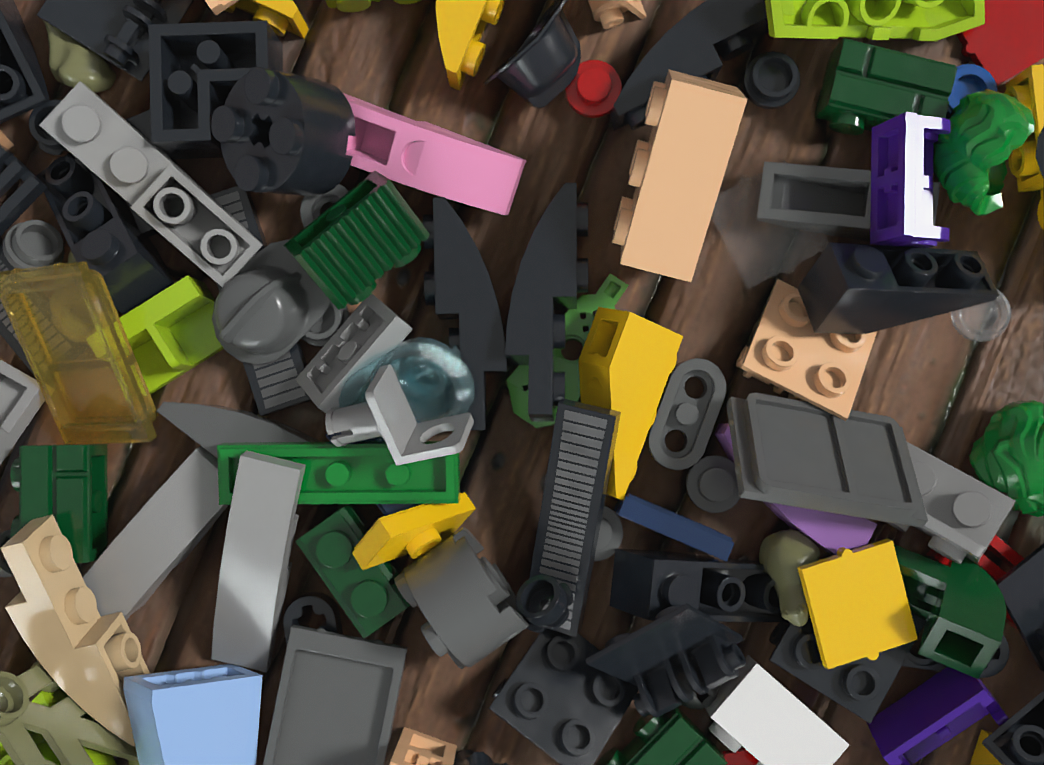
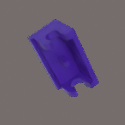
M904 112L872 127L870 244L931 248L937 246V241H949V228L933 226L934 143L938 141V134L951 133V121L949 119Z
M947 666L874 716L871 723H866L882 757L889 765H913L989 713L999 726L1009 720V717L980 679Z

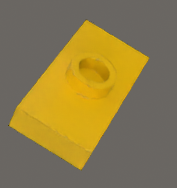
M460 492L459 503H426L380 517L354 547L355 550L352 554L362 570L407 554L412 559L420 558L450 537L473 513L476 507L466 492Z

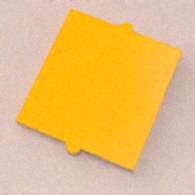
M884 539L853 550L840 547L837 550V555L797 567L823 667L826 669H831L864 657L876 660L879 652L918 640L892 540Z

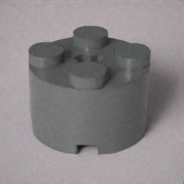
M462 527L405 567L404 571L394 578L395 584L404 599L412 607L418 605L427 619V622L421 626V631L428 644L440 657L448 653L460 669L466 666L472 667L530 626L517 609V595L495 563L491 565L484 556L480 559L477 557V554L484 550V547L465 527Z

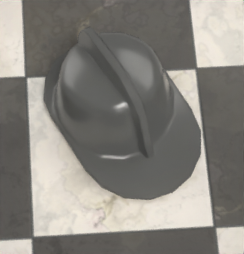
M290 239L271 243L257 252L238 274L222 287L214 302L212 322L216 338L227 353L241 362L259 365L276 361L290 351L322 318L332 303L283 246Z

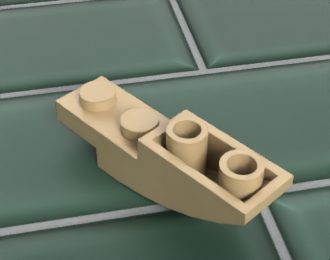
M53 514L33 519L0 548L21 589L5 606V609L27 646L59 687L103 727L131 746H135L123 684L124 677L150 674L141 655L140 642L137 636L130 631L122 612L100 616L97 610L95 595L86 586L74 561L71 544L62 535Z

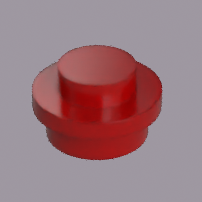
M587 60L579 64L576 76L565 88V95L570 107L575 112L584 117L598 118L612 111L622 91V84L617 71L611 65L600 60Z

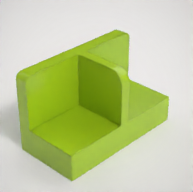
M188 275L88 337L99 357L118 360L140 396L151 395L224 349L216 338L212 322L215 299L204 282Z

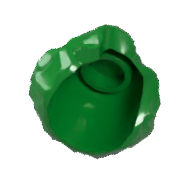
M989 89L967 94L959 99L960 104L953 109L949 118L951 121V133L938 134V141L934 143L933 172L938 178V182L947 191L949 199L953 203L960 202L963 206L969 207L978 216L987 215L1003 207L1001 191L1004 187L1003 181L1008 173L1005 160L1009 158L1013 150L1024 144L1035 128L1032 110L1015 97Z
M1035 400L1016 401L1005 405L993 414L990 423L985 428L984 435L973 443L969 461L980 482L999 492H1005L1011 499L1015 500V504L1012 507L1013 511H1021L1023 514L1036 517L1044 516V404Z

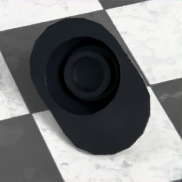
M554 0L519 49L483 82L485 85L497 77L530 106L539 109L545 107L572 82L578 72L581 50L580 43L562 10L567 0Z

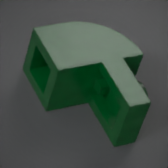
M894 545L910 610L918 617L926 620L918 654L979 679L1002 643L1006 620V603L998 585L985 570L966 557L961 564L949 560L948 564L944 565Z

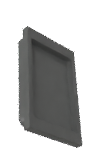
M751 393L746 399L729 398L726 405L739 498L916 527H923L928 522L903 428L893 418L851 410L848 419L844 421L805 401L761 393Z
M292 625L263 765H385L408 647L385 643L379 639L369 640L329 632L323 628L313 629Z

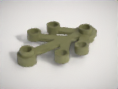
M36 661L30 670L19 676L0 671V742L15 765H56L44 759L27 730L42 734L62 765H95L83 747L127 759L129 765H139L135 746H131L100 723L81 718L86 712L69 696L52 707L29 701V698L40 690L55 692L60 688L39 661Z

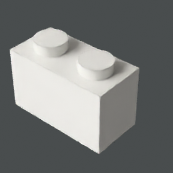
M749 655L745 658L746 665L739 668V676L723 683L718 690L716 699L710 706L705 707L709 716L714 720L709 730L734 753L743 746L759 760L756 765H833L849 747V744Z

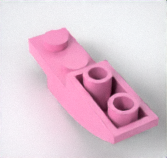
M343 93L352 108L355 119V136L348 135L346 155L353 156L351 166L370 173L377 171L389 180L445 197L446 199L494 213L509 215L526 163L525 159L426 121L412 120Z

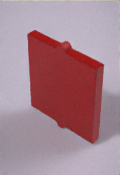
M984 0L985 24L956 34L964 46L961 50L964 57L970 56L975 65L986 69L994 78L997 86L1044 58V0Z

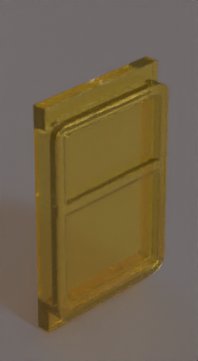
M86 261L1 271V302L64 443L151 442L155 439L157 434L152 422L157 419V410L102 275L96 270L89 269Z

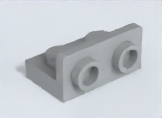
M371 294L362 301L295 380L314 404L326 414L330 408L349 406L360 397L365 384L380 366L398 353L403 340L412 331V328L377 297Z
M907 442L928 522L923 527H913L932 537L928 546L947 559L961 564L966 557L978 564L1014 506L1015 500ZM886 522L892 527L905 533L910 526Z

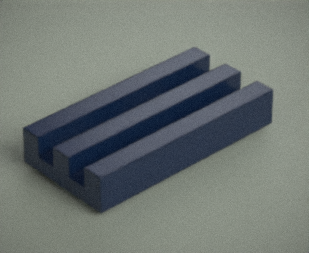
M626 492L623 500H617L613 509L617 515L726 562L734 546L733 538L628 492Z

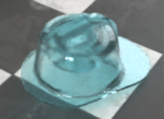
M418 337L404 341L397 348L389 351L352 375L345 382L339 396V407L367 402L365 392L379 368L391 364L417 423L466 413L474 399V379L467 365L460 359L461 352L456 345L449 347L434 338ZM376 437V438L366 439V440H362V441H385V440H384L382 437Z

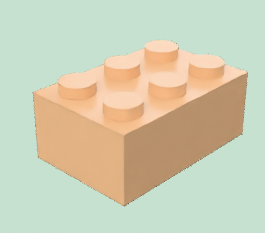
M669 69L665 83L653 82L644 116L646 117L645 124L653 127L648 142L637 140L629 169L630 177L628 185L636 186L632 199L622 196L613 228L615 231L612 243L621 245L620 264L692 282L747 103V98L737 87Z

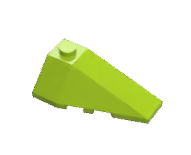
M765 0L769 36L774 38L838 39L839 37L868 38L871 40H889V38L938 41L985 24L984 0Z

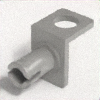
M391 364L379 368L365 392L367 402L341 408H330L327 411L325 420L328 435L341 432V435L333 436L331 442L337 447L345 446L352 442L382 437L396 466L461 452L474 424L471 413L417 423ZM453 431L451 435L440 442L425 444L428 439L438 433Z

